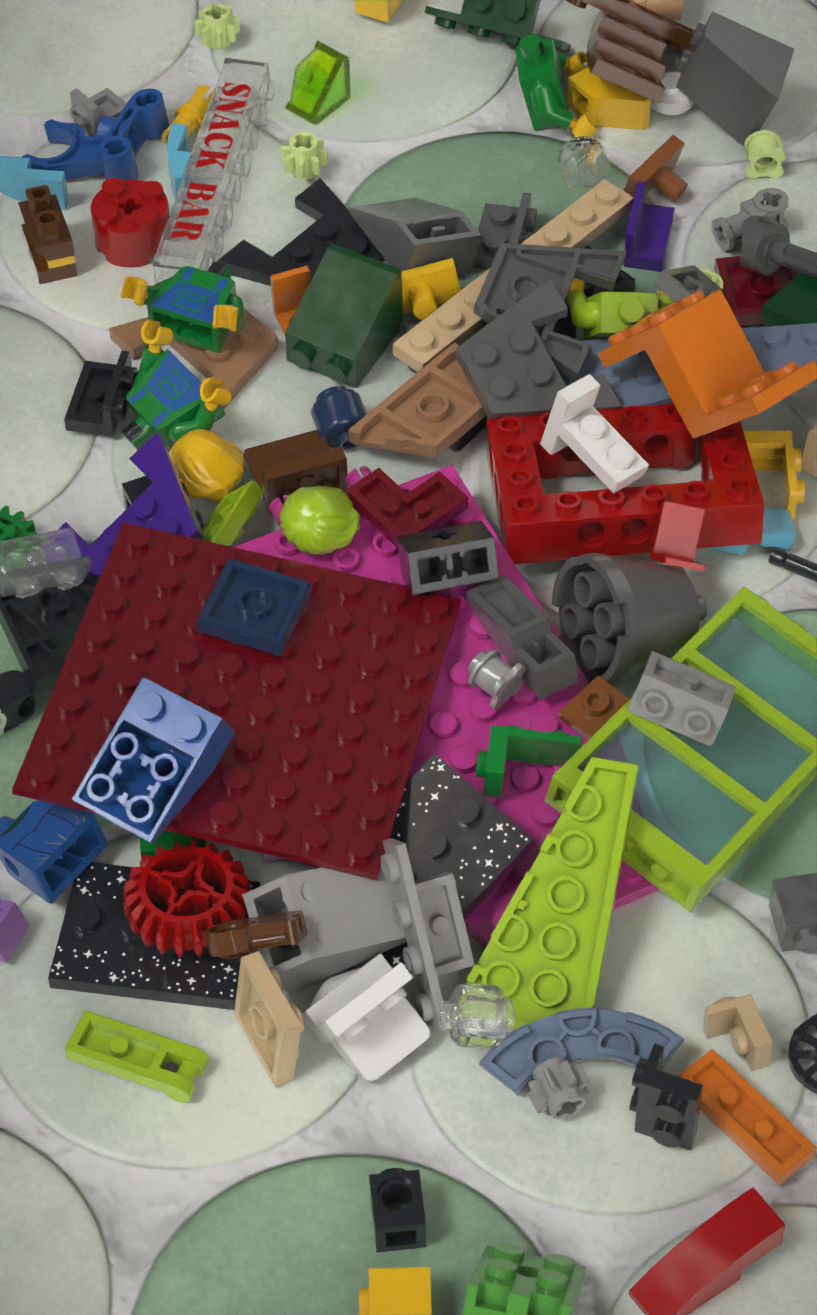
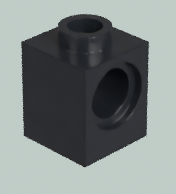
M389 1168L380 1174L369 1175L376 1253L427 1247L426 1219L419 1169L407 1171L403 1168ZM395 1202L404 1203L408 1206L399 1211L387 1208L388 1205Z

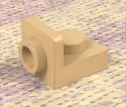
M751 994L738 998L724 997L705 1009L703 1030L707 1039L729 1033L735 1053L738 1056H745L751 1072L770 1066L772 1039Z

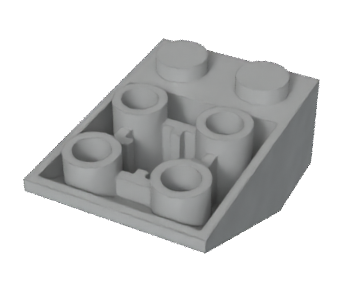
M382 866L378 880L320 867L282 876L242 895L249 918L297 910L303 911L308 934L300 943L259 949L268 968L274 967L280 976L283 990L289 994L407 942L404 929L400 930L393 916L392 902L397 901L393 883L387 882Z

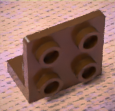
M317 430L244 450V457L251 474L264 491L262 499L268 512L269 505L276 498L279 497L282 504H284L283 495H290L302 487L328 486L340 488L344 493L348 489L345 481L348 475L347 457L342 447L331 449L328 442L320 438Z

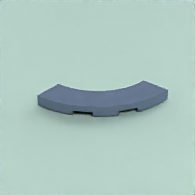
M596 1008L571 1009L556 1012L557 1014L521 1026L495 1045L479 1062V1066L518 1096L528 1085L529 1081L534 1080L532 1076L534 1069L548 1059L562 1057L568 1062L581 1059H606L636 1068L640 1057L649 1058L654 1043L664 1046L663 1069L682 1045L684 1038L652 1019L631 1012L625 1013Z

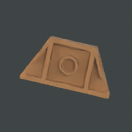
M455 342L352 426L348 430L349 442L354 445L437 458L487 416L456 358V350L459 344Z

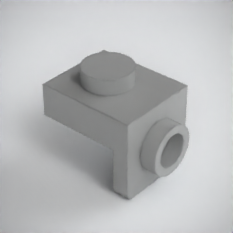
M77 88L70 92L72 105L70 114L73 121L82 128L84 127L93 136L96 135L98 124L104 116L118 118L127 104L108 88L90 98Z

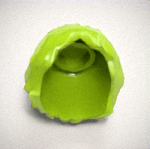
M328 486L302 487L290 494L280 511V528L288 543L294 544L295 548L299 549L302 553L322 555L332 553L333 550L343 548L352 542L354 534L360 529V514L354 509L352 501L340 488Z

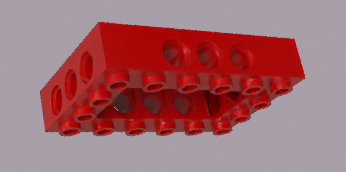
M673 402L664 405L628 406L626 408L597 410L649 464L648 468L671 466L673 469L685 468L692 465L695 457L699 456L701 462V481L626 487L614 494L609 488L544 494L541 478L558 479V476L590 473L591 476L595 475L569 446L550 455L540 444L551 412L543 415L504 416L502 418L486 419L487 462L503 546L514 564L568 560L571 557H579L590 553L612 556L650 553L662 501L705 510L696 549L762 543L765 504L740 421L693 439Z

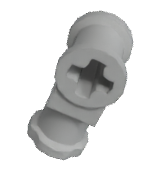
M777 188L762 189L756 193L754 198L740 203L739 213L725 219L723 217L714 219L712 221V232L719 247L723 251L733 249L736 243L741 242L742 223L751 216L758 215L783 224L788 229V222L784 217V211L788 208L789 197L787 194Z

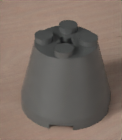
M600 553L584 554L568 559L559 570L552 593L551 605L559 607V622L562 634L560 637L564 644L575 654L576 663L589 683L597 676H600L606 682L613 685L644 671L652 651L672 658L698 632L700 621H703L707 615L706 602L701 595L696 594L695 588L683 567Z

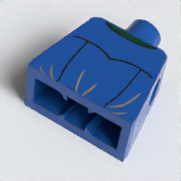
M38 800L32 802L16 819L8 816L0 818V859L6 871L11 877L50 904L109 845L94 813Z

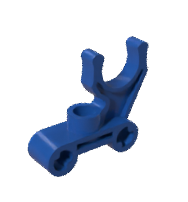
M143 89L136 92L129 99L118 118L104 116L100 120L96 135L93 137L86 136L85 130L77 123H64L53 119L48 120L44 124L48 142L65 143L70 145V147L64 153L51 158H38L30 154L23 155L21 158H30L32 169L65 171L66 179L104 173L106 180L110 178L137 180L139 173L135 161L136 154L146 139L162 137L164 130L169 127L163 95L156 89Z

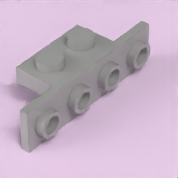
M393 838L383 840L386 854L381 855V866L387 882L393 883L397 901L392 902V912L400 930L404 929L408 947L403 948L404 962L409 973L412 976L415 975L419 993L414 995L416 1011L422 1020L426 1021L427 1025L439 1032L450 1030L438 976L475 965L453 873L446 871L414 881L406 844Z

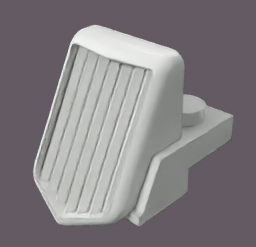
M381 953L362 968L326 979L320 986L308 1009L301 1014L304 1024L322 1044L330 1043L355 1072L368 1082L381 1077L423 1044L430 1036L428 1026L406 999L407 993L402 988L403 985L413 978L402 962L392 968Z

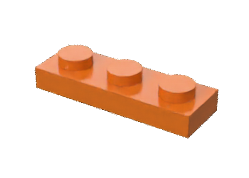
M713 1049L678 1075V1077L703 1084L700 1110L779 1186L815 1157L817 1147Z

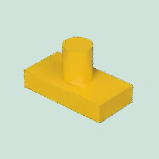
M453 258L402 271L403 314L413 312L416 318L424 320L437 310L436 305L446 303L461 291Z

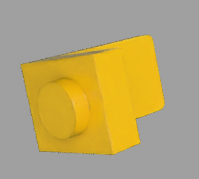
M792 430L743 431L755 471H781L785 510H789L791 519H795L797 504H804L805 483L804 479H797L796 472L801 471V448L793 446Z

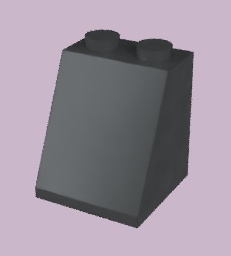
M712 11L705 25L698 23L689 42V44L693 45L692 50L684 49L675 69L681 72L676 87L744 146L745 140L749 135L760 131L778 101L794 48Z

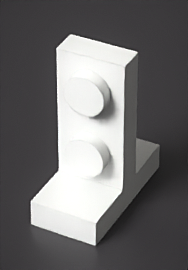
M588 374L557 392L540 444L550 455L569 446L614 494L644 476L649 464L593 407L601 385Z

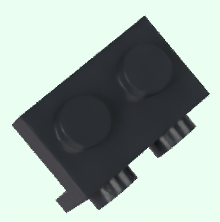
M121 351L117 365L92 361L84 362L64 418L67 431L114 437L118 422L124 421L128 409L126 396L131 391L138 372L137 367H132L130 351Z
M654 1043L649 1058L640 1057L632 1079V1086H635L629 1110L636 1112L634 1132L652 1137L657 1143L666 1147L679 1146L691 1150L697 1134L703 1084L663 1072L664 1046Z

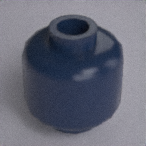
M334 386L325 389L317 395L316 402L311 409V416L320 438L327 441L330 447L338 446L342 447L343 450L357 446L349 442L348 430L367 415L359 393L346 389L344 386Z

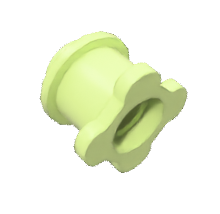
M761 130L749 135L744 143V150L750 161L745 169L746 176L750 179L781 177L783 174L781 164L786 159L784 149H782L780 136L769 130Z

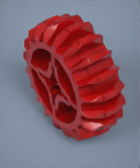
M195 838L190 846H181L175 839L172 849L166 850L157 845L155 857L142 854L140 867H131L129 881L125 882L123 890L125 916H128L130 928L133 930L134 935H141V940L144 941L145 946L156 943L161 955L170 948H173L179 958L182 957L185 950H194L200 958L203 947L208 946L205 937V930L226 921L246 919L248 912L242 895L251 891L250 881L247 879V875L244 874L241 861H233V856H231L229 849L218 853L214 842L201 848ZM213 886L219 889L223 894L215 892ZM152 901L161 904V909H164L167 912H163L162 910L158 909L152 903Z

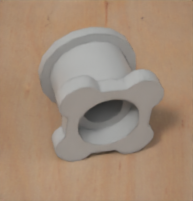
M496 649L488 653L485 651L480 652L468 667V673L470 674L468 679L469 685L473 688L480 687L492 697L489 706L494 710L501 708L506 700L521 689L524 683L522 676L526 670V667L521 663H517L512 668L501 659V652Z

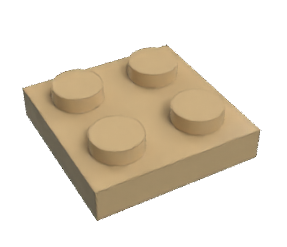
M257 951L241 957L234 1014L274 1086L278 1087L293 1081L296 1060L300 1057L298 1046L300 1034L304 1031V1022L298 1007L295 1004H289L284 996L278 972L274 967L268 968L260 952Z

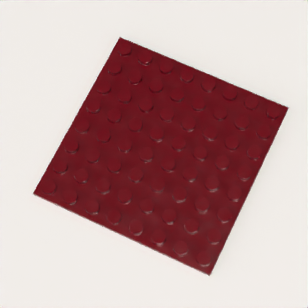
M123 522L12 787V794L96 814L74 802L72 798L144 677L222 718L235 732L212 774L164 830L378 880L381 870V855H385L383 840L390 839L460 609L461 599L434 592L413 595L407 586ZM228 558L312 583L310 598L282 656L197 631V619Z

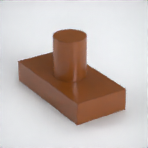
M672 135L629 176L623 191L634 197L638 181L646 182L645 195L655 188L671 201L676 202L685 192L688 183L671 170L675 167L685 143L675 135Z

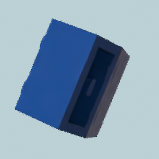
M143 677L72 800L153 844L212 774L235 732L217 715Z

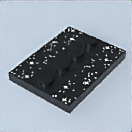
M434 754L407 782L390 837L406 844L414 881L446 871L453 873L464 920L536 846L534 840L437 754ZM407 942L381 953L392 968L401 962L406 967L403 948L408 947Z
M91 862L73 881L48 977L50 988L219 1009H235L241 957L236 959L212 957L209 954L208 946L203 947L200 958L194 950H185L182 957L179 958L173 948H170L161 955L156 943L145 946L144 941L141 940V935H134L133 930L130 928L128 916H125L123 891L125 882L129 881L131 867ZM250 881L251 890L261 886V882ZM213 886L215 892L223 894L219 889ZM152 901V903L158 909L162 910L163 912H167L166 910L161 909V904Z

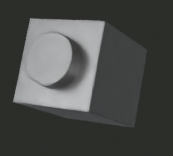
M817 873L773 879L769 908L782 952L792 950L807 952L817 949Z

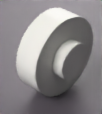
M664 72L660 81L666 90L660 103L651 100L652 110L664 115H679L692 108L694 102L676 87L681 73Z

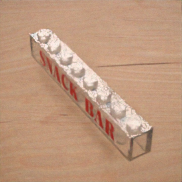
M225 58L153 261L155 284L172 277L184 266L207 271L210 265L215 262V256L222 254L224 247L223 232L225 228L230 229L233 220L232 205L233 202L238 203L240 201L242 192L241 179L242 176L247 177L249 174L250 152L257 150L259 141L258 128L265 125L267 101L272 102L275 95V79H270L269 63Z

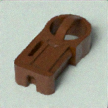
M302 910L226 921L205 930L210 956L222 959H236L254 949L286 944L295 945L300 943L308 934Z

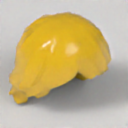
M196 429L189 431L174 443L170 452L171 460L177 466L181 476L179 480L185 484L189 497L193 499H209L219 504L221 499L240 483L241 477L244 475L246 463L243 452L240 451L234 442L221 438L218 434L209 430Z

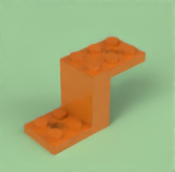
M702 289L682 300L679 299L661 310L658 309L638 320V323L608 337L610 346L597 353L605 368L646 350L693 439L760 414L817 379V364L814 360L797 366L795 360L774 371L771 369L764 372L721 289L706 296Z

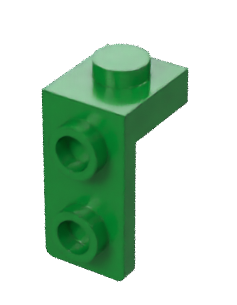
M491 725L488 751L479 750L476 777L484 778L483 796L501 798L506 760L563 766L582 747V737L570 735L564 731L543 732L526 730L516 725L504 727Z

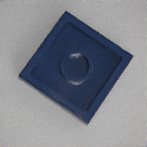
M228 558L197 619V631L282 656L310 598L312 583Z

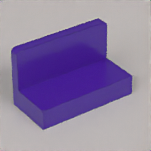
M638 181L626 230L625 251L627 253L624 267L662 272L674 222L675 208L644 204L646 182Z

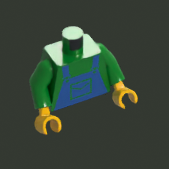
M537 34L524 36L515 49L520 86L534 131L557 125L563 129L571 128L575 137L587 136L591 138L598 132V128L595 127L598 123L597 119L588 112L584 113L579 119L573 117L574 113L569 111L564 75L565 72L570 77L587 68L584 65L587 62L586 54L579 51L568 59L565 53L556 50L552 39H541Z
M213 262L207 271L191 266L181 267L172 277L153 286L148 285L147 281L139 277L127 276L124 279L120 297L123 299H134V303L138 306L147 305L148 319L159 321L160 327L170 328L173 332V340L220 353L228 331H240L246 326L243 301L236 295L235 282L231 279V270L221 262Z
M146 321L141 328V337L149 346L144 347L139 370L131 391L126 396V401L138 417L121 432L136 450L144 445L156 432L171 449L174 443L189 431L196 429L210 431L213 424L226 415L221 405L225 406L230 403L231 394L229 390L220 389L223 386L222 380L206 378L201 383L168 349L164 352L161 347L171 343L173 332L168 327H160L159 321Z

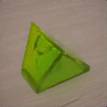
M317 40L315 48L295 67L290 102L285 107V109L315 125H318L351 98L349 57Z

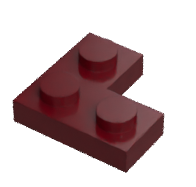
M377 468L346 490V495L352 501L353 507L397 548V536L438 529L468 508L469 497L440 471L409 493H406L380 468Z

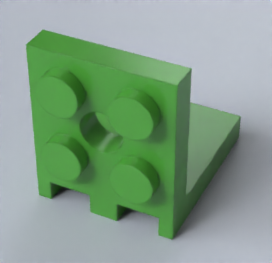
M498 1243L495 1247L487 1245L468 1283L463 1315H572L583 1288L586 1267L576 1265L574 1259L561 1254H547L544 1258L525 1254V1250L522 1247L510 1243Z

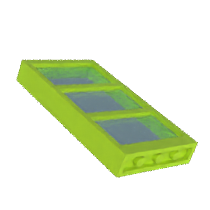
M745 586L671 658L736 686L729 710L713 745H705L630 713L628 707L632 700L631 698L552 776L544 800L562 814L566 801L591 757L637 764L639 772L622 861L689 912L702 901L817 777V638L807 632L799 623L786 617L772 607L764 598L757 596Z

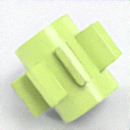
M209 4L203 11H199V20L194 21L195 36L202 37V45H207L211 49L220 50L227 48L232 42H236V33L240 32L239 16H233L232 8H228L224 4Z
M299 132L290 136L289 146H281L280 148L281 162L285 163V172L292 173L298 179L307 180L314 178L316 175H320V166L328 165V150L324 149V139H317L310 132Z

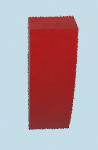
M752 1187L723 1207L678 1243L629 1290L628 1295L644 1315H688L739 1281L744 1268L782 1244L786 1224L757 1190Z

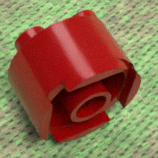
M119 178L105 180L102 183V189L94 196L90 206L97 251H101L106 255V260L111 264L128 268L142 267L149 264V258L160 254V258L165 255L172 243V239H170L172 232L168 199L163 192L161 183L132 179L121 180Z

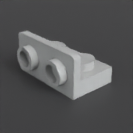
M652 651L628 711L711 746L729 710L736 686Z

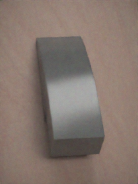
M504 574L499 576V579L490 580L466 592L467 599L477 617L513 668L517 663H521L526 667L522 680L540 700L579 681L575 654L551 632L549 617Z

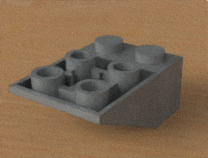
M418 198L349 207L348 212L389 265L405 271L453 258L457 275L471 272L482 235L462 211Z

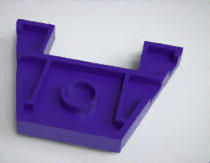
M156 432L129 458L152 481V484L91 545L65 522L39 550L54 562L63 561L81 571L100 578L123 522L203 540L205 536L191 501L183 490L179 480L181 476L177 466L171 460L169 455L170 449L164 439Z

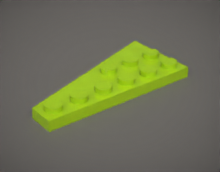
M591 757L566 801L564 810L550 834L548 833L544 840L540 853L529 872H526L491 934V939L483 954L469 973L465 986L447 1012L448 1021L464 1024L463 1020L466 1019L467 1024L474 1026L485 1022L482 1027L514 1032L523 1025H528L541 1018L557 1014L556 1012L579 1008H595L639 772L637 764Z

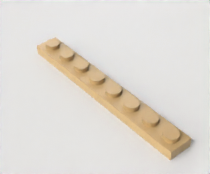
M603 179L521 244L584 248L631 211L634 197L608 180ZM490 268L394 342L393 355L416 372H419L455 342L460 346L488 323L474 314V308Z

